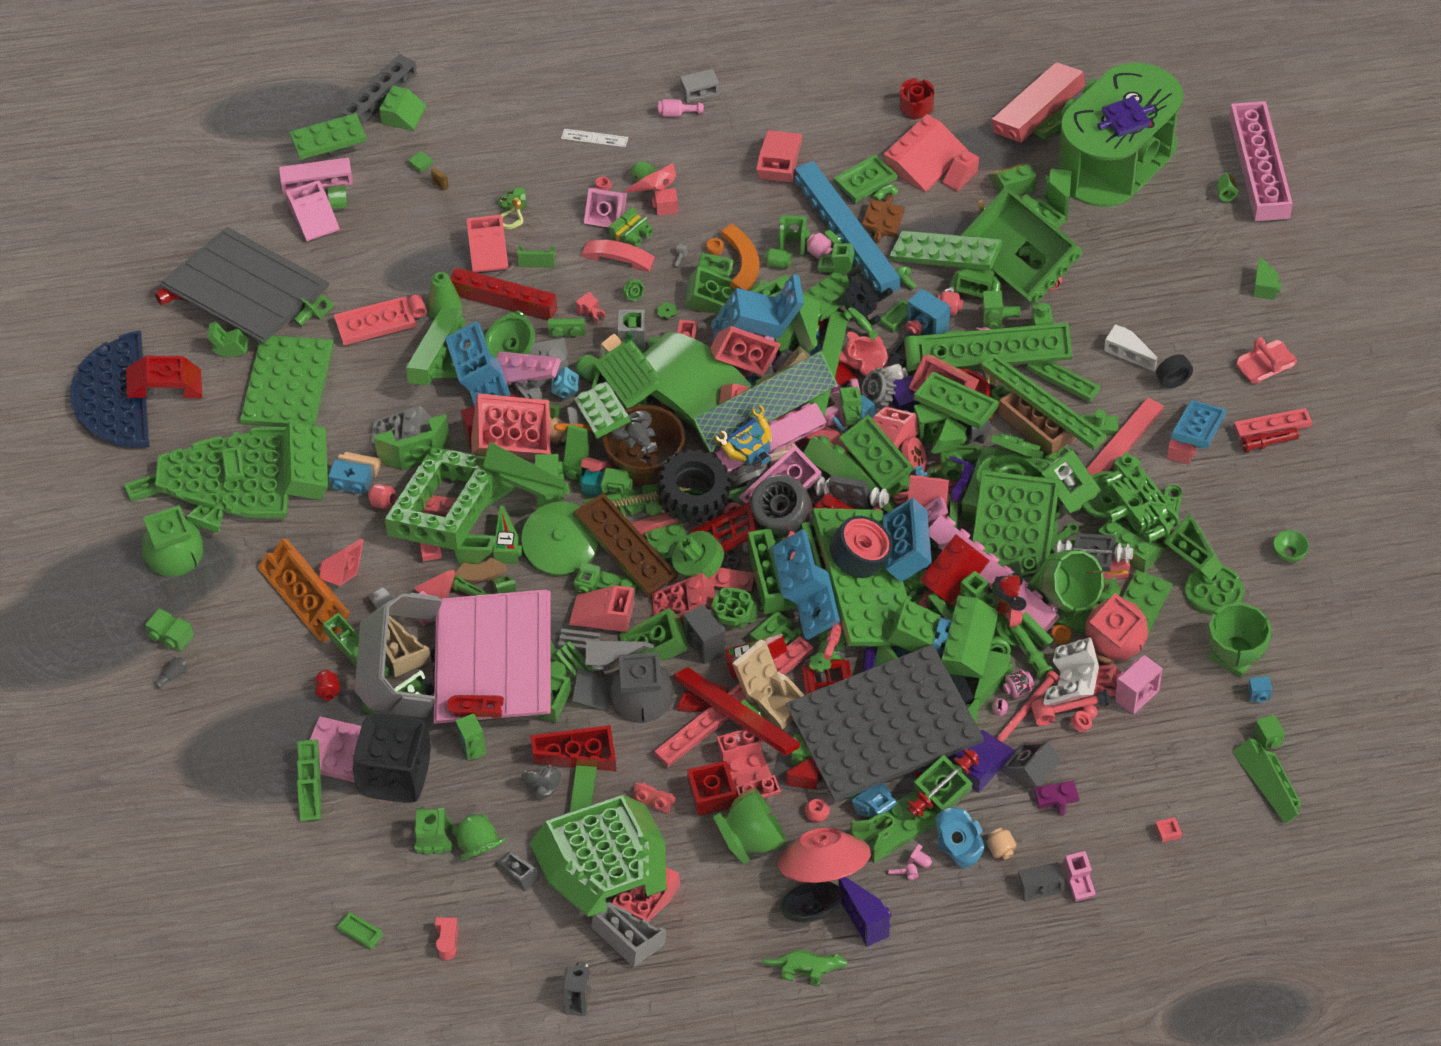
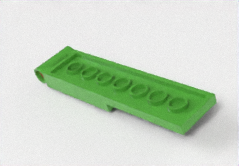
M1069 323L907 336L904 338L908 375L912 376L915 375L924 355H933L958 369L972 371L982 370L981 364L993 354L1009 365L1072 360Z

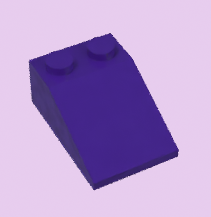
M984 730L980 731L984 737V742L967 749H972L977 753L979 764L977 766L972 764L968 768L970 773L968 775L964 774L972 782V789L978 793L1015 752L1014 749L998 741ZM963 751L949 756L948 759L955 765L953 760L955 758L961 759L964 756Z
M847 877L838 879V887L843 895L841 904L866 947L888 938L889 928H891V912L888 906H884L879 898Z

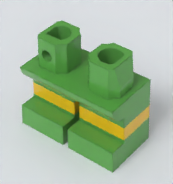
M633 207L609 226L610 238L612 240L635 247L641 244V235L649 238L653 234V228L648 224L647 217L642 218L639 216L637 210Z

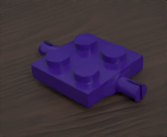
M1133 96L1102 107L1101 112L1105 116L1106 121L1097 123V127L1099 130L1109 127L1118 137L1149 127L1151 121L1146 114L1154 112L1155 108L1153 104L1142 107Z

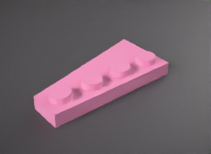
M498 352L496 358L501 364L507 385H511L514 382L525 383L527 380L532 379L537 381L555 378L561 362L557 357Z

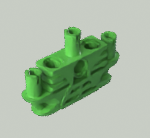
M1136 466L1135 470L1116 467L1115 472L1101 478L1103 486L1105 485V488L1110 487L1109 496L1117 505V508L1106 511V517L1110 523L1126 517L1139 535L1143 534L1147 543H1151L1161 537L1167 539L1173 526L1179 524V517L1176 511L1141 467Z

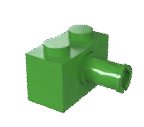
M983 291L982 326L989 329H1001L1004 318H1020V306L1004 307L1001 291Z

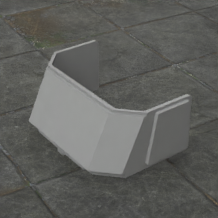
M403 593L380 606L360 621L355 692L372 711L419 718L429 716L435 702V696L395 691L385 679L384 670L389 615L435 620L442 604V599L438 598V596Z

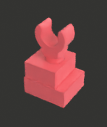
M590 292L575 301L576 312L580 316L582 314H585L587 317L592 316L595 323H599L597 316L606 318L605 311L599 309L598 300Z

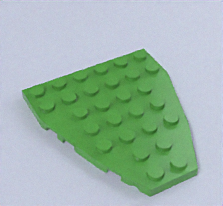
M286 427L250 428V432L239 434V432H234L231 437L222 438L218 436L192 443V447L185 450L179 448L171 453L159 455L155 481L156 490L191 504L202 505L210 509L215 508L218 511L220 509L222 512L245 518H287L289 495L284 493L283 433ZM240 447L245 479L226 482L221 449Z

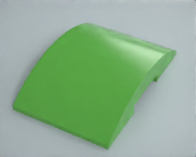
M666 332L643 353L662 379V382L658 385L659 388L650 395L675 410V416L695 429L696 427L692 419L719 405L722 385L734 383L752 387L733 365L715 359L710 347L680 333Z

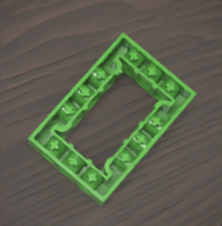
M431 447L386 516L387 535L389 537L459 550L466 535L469 534L502 481L499 476L500 473L484 469L485 457ZM441 477L449 478L452 481L467 482L446 517L421 512L425 510V505L429 499L434 496L433 493L436 488L441 485Z

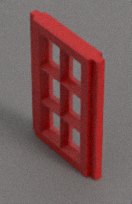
M845 659L830 661L831 668L825 670L826 682L821 683L815 682L814 671L817 670L810 669V663L802 665L806 695L817 691L818 687H827L852 677L850 661ZM840 669L841 680L830 681L829 670Z

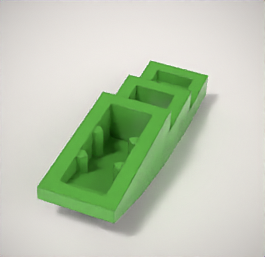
M319 740L297 741L299 761H297L299 779L297 780L300 821L321 819Z

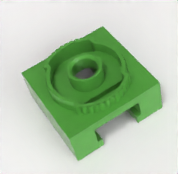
M983 445L962 502V522L975 525L983 470L1043 478L1036 467L1044 461L1048 465L1053 462Z
M813 521L801 523V529L806 531L814 565L827 571ZM771 529L748 532L747 550L764 614L797 609L796 603L782 596L771 547L783 541L784 538L774 540Z

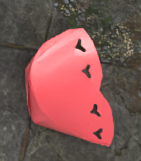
M671 163L662 170L644 177L626 189L625 192L665 189L677 177L675 163Z

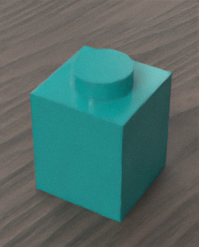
M586 469L585 474L581 475L579 486L582 487V495L597 497L602 494L601 483L605 472H591Z

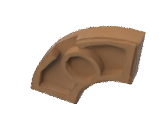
M492 557L480 564L464 562L455 572V576H461L466 582L471 584L486 580L489 582L491 579L501 576L507 570V565Z

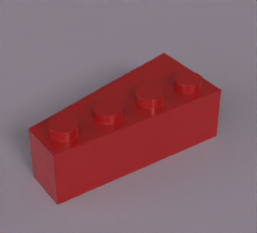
M611 725L530 735L534 764L576 768V765L593 766L597 770L616 771Z

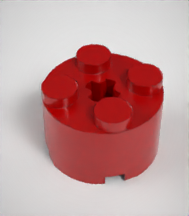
M912 78L902 83L899 96L900 110L912 120H917L919 117L930 114L934 110L933 85L925 79L918 81L917 78Z

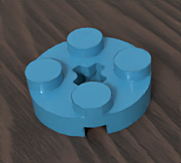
M941 617L933 641V646L940 658L944 647L941 645L945 646L948 632L945 631H949L952 622L950 619Z

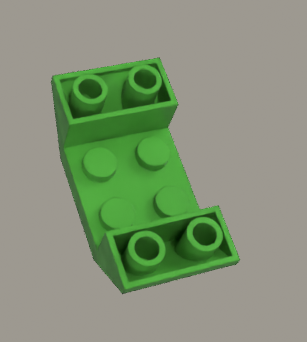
M446 414L428 419L429 431L399 441L395 440L392 431L373 436L377 458L381 459L382 464L400 470L420 465L431 447L445 449L450 441Z

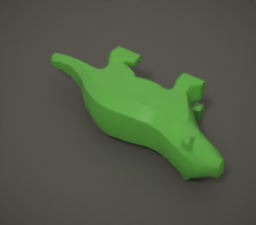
M795 950L777 959L762 960L766 965L782 967L783 980L793 981L794 977L792 975L799 973L804 976H810V985L820 987V977L832 970L844 968L848 964L847 960L838 954L820 956L805 950Z

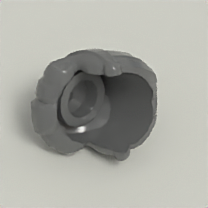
M548 765L547 768L541 767V770L537 772L529 771L528 769L524 770L521 778L534 788L536 798L543 799L549 797L557 789L561 773L558 769L553 768L552 765Z

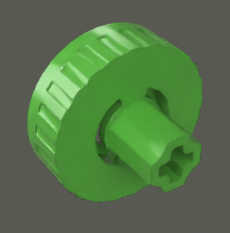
M696 531L679 540L673 551L672 563L675 570L685 580L700 573L710 578L720 568L724 558V550L712 534L705 531Z

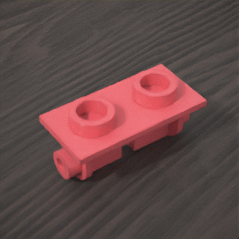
M645 782L635 783L632 799L664 813H670L671 804L674 805L676 797L672 793L669 794L662 790L657 791V788L649 786Z

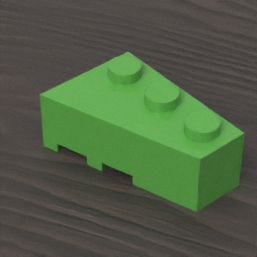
M1190 513L1164 541L1176 556L1210 581L1223 567L1202 528Z

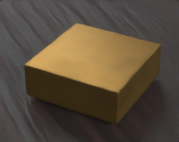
M434 167L431 170L432 183L445 191L449 188L448 176Z

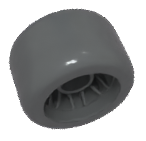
M778 474L767 477L756 486L751 496V511L763 530L771 529L775 537H788L790 531H793L795 534L802 530L801 523L809 522L812 502L806 489L797 479L789 475Z

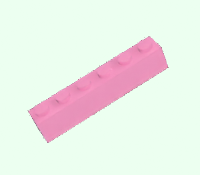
M808 403L802 406L800 411L796 413L792 411L786 414L784 419L768 423L772 435L769 455L826 426L827 422L816 403L812 405ZM722 447L717 449L715 458L718 457L722 461L721 465H726L730 475L749 466L746 462L730 459Z

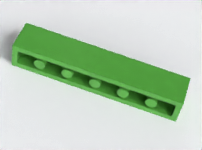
M440 309L406 367L408 383L430 385L431 381L435 379L438 369L442 367V362L447 358L449 352L445 337L465 327V318H463L462 310Z

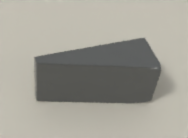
M509 851L495 863L498 868L525 891L540 878L535 867L512 851Z

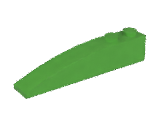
M824 435L812 436L804 454L813 464L830 475L866 481L869 492L875 487H878L879 492L882 491L860 463L845 452V448L832 444L830 439ZM887 491L889 501L884 505L883 509L891 512L899 505L894 503L890 493Z

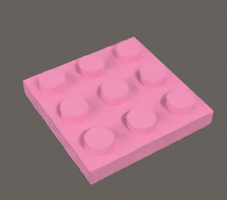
M319 717L310 740H319L321 775L355 782L353 775L354 751L361 726Z

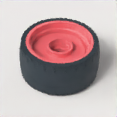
M858 515L845 520L836 530L830 542V553L832 559L841 570L854 577L867 578L876 574L885 565L891 555L893 546L891 537L884 526L872 518Z

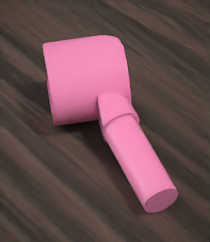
M908 864L902 869H889V874H907L910 880L919 877L914 864Z

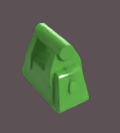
M701 253L698 266L726 277L727 275L730 276L734 261L720 256Z

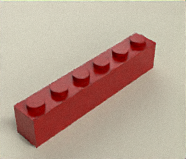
M456 267L450 277L459 297L514 312L520 311L522 314L547 321L553 318L558 309L557 297L554 293Z

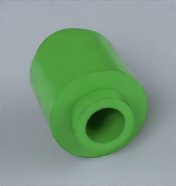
M770 248L769 251H766L764 261L767 262V266L785 269V267H790L792 254L785 250Z

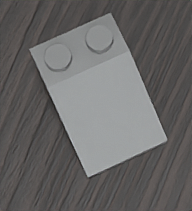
M586 641L585 665L592 666V670L608 671V667L615 668L619 666V655L643 654L654 649V644L626 641Z

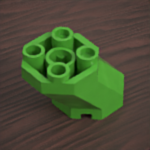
M725 587L715 595L711 608L720 623L741 629L746 627V624L749 622L751 624L756 622L760 605L753 595L746 592V590Z

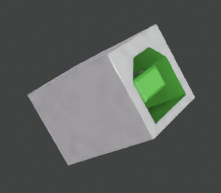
M619 310L618 338L622 337L625 339L628 335L626 332L628 331L633 336L632 341L638 349L645 351L646 345L645 310Z

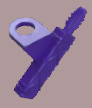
M949 456L950 460L964 465L961 479L952 490L951 501L957 503L967 490L978 460L974 466H971L967 461Z

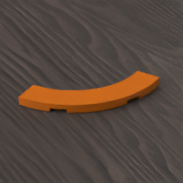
M730 224L721 230L720 235L738 251L741 264L740 272L731 281L730 286L734 289L739 288L749 291L753 287L759 272L758 253L746 234L734 224Z

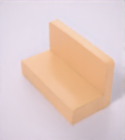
M345 452L344 455L339 454L338 460L371 465L373 477L375 478L382 464L380 458Z

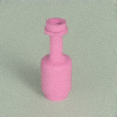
M663 99L658 101V115L663 117H681L683 112L703 114L704 105L698 102V105H684L679 99Z

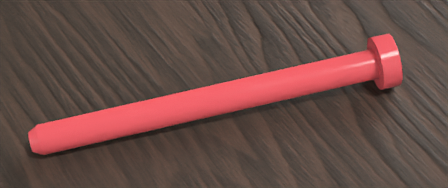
M1049 671L1045 675L1046 680L997 736L998 741L1004 742L1031 710L1032 702L1040 699L1046 692V689L1052 684L1058 683L1059 676L1055 672Z

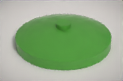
M552 502L538 508L527 519L522 531V547L526 558L538 571L550 576H569L580 571L582 562L590 564L595 557L599 543L573 515L574 511L580 508V506L569 502Z

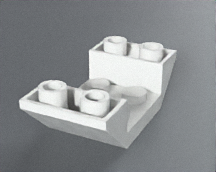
M1089 637L1057 647L1053 662L1060 671V677L1057 686L1046 689L1043 703L1045 705H1058L1093 695L1099 665L1092 639Z

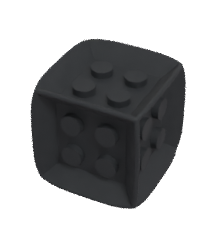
M367 714L360 729L353 762L354 780L360 794L375 799L395 802H416L419 799L426 779L431 751L429 731L424 721L393 714Z

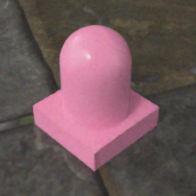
M918 844L910 856L908 864L915 862L924 868H928L932 864V860L928 855L921 852L922 846Z

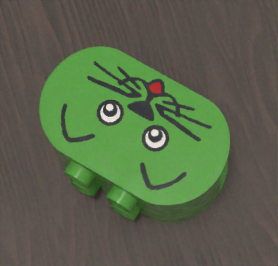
M1121 64L1109 69L1100 79H1091L1086 84L1081 97L1077 100L1070 99L1065 104L1062 110L1063 118L1059 137L1058 169L1072 170L1071 197L1085 204L1099 207H1112L1123 204L1136 194L1174 156L1177 149V137L1175 135L1177 113L1182 106L1184 97L1183 89L1174 76L1164 69L1151 64ZM1133 96L1142 107L1153 104L1155 108L1154 112L1146 114L1151 121L1149 127L1118 137L1109 127L1099 130L1097 127V123L1106 121L1105 116L1101 112L1102 107Z

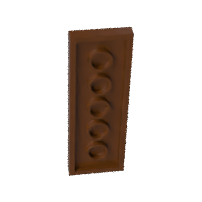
M604 493L574 511V517L647 597L677 578L678 574Z

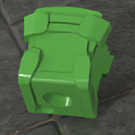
M782 215L779 221L778 249L784 250L785 238H800L801 255H804L806 240L810 237V230H807V217ZM795 224L799 229L792 230L789 226Z

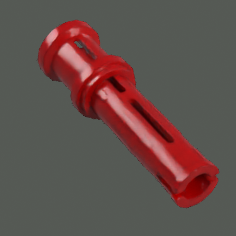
M1294 427L1265 435L1257 433L1256 436L1252 437L1243 436L1241 438L1242 449L1245 453H1249L1250 450L1265 449L1267 445L1297 440L1299 438V431Z

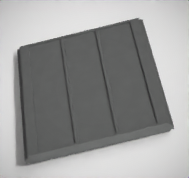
M226 227L161 281L160 286L253 337L257 342L264 344L305 308V304L301 301L302 297L311 303L327 289L329 282Z

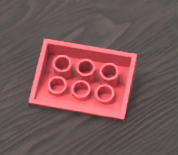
M926 114L884 153V162L897 174V177L926 192L949 171L954 159L964 149L967 151L968 149L940 121Z
M477 394L471 434L472 454L486 456L490 442L527 460H535V455L551 454L549 400Z

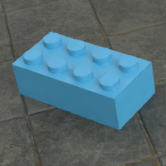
M911 498L883 516V526L888 531L893 546L891 555L886 562V570L900 582L910 578L913 574L932 563L928 512L919 502Z

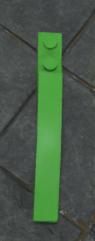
M838 311L830 314L822 353L834 378L848 322L846 316ZM831 389L809 400L807 404L810 403L812 405L816 403L823 416H825Z

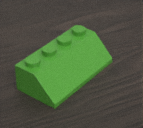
M958 596L942 657V662L949 674L976 678L984 677L999 612L979 598Z

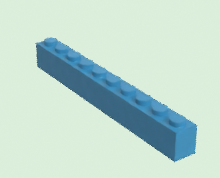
M812 161L795 168V176L793 177L795 184L802 189L803 195L808 197L812 207L819 212L821 220L827 223L828 229L839 236L841 244L852 243L855 252L854 264L855 266L860 264L864 266L862 274L865 279L869 280L872 289L877 291L878 294L887 288H891L893 292L899 290L900 276L816 163Z

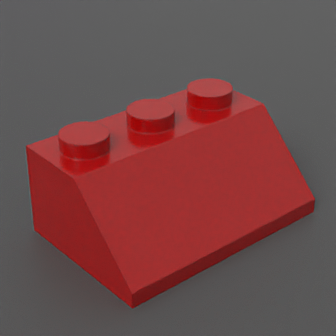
M955 534L920 581L955 607L958 596H961L960 584L963 579L974 571L981 574L990 560Z

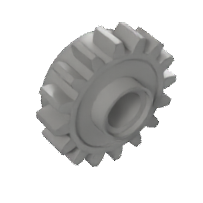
M875 368V371L871 370L865 377L862 385L863 396L873 402L877 409H883L884 406L888 407V401H893L891 396L896 393L893 391V388L896 387V384H893L895 377H892L893 373L885 368Z

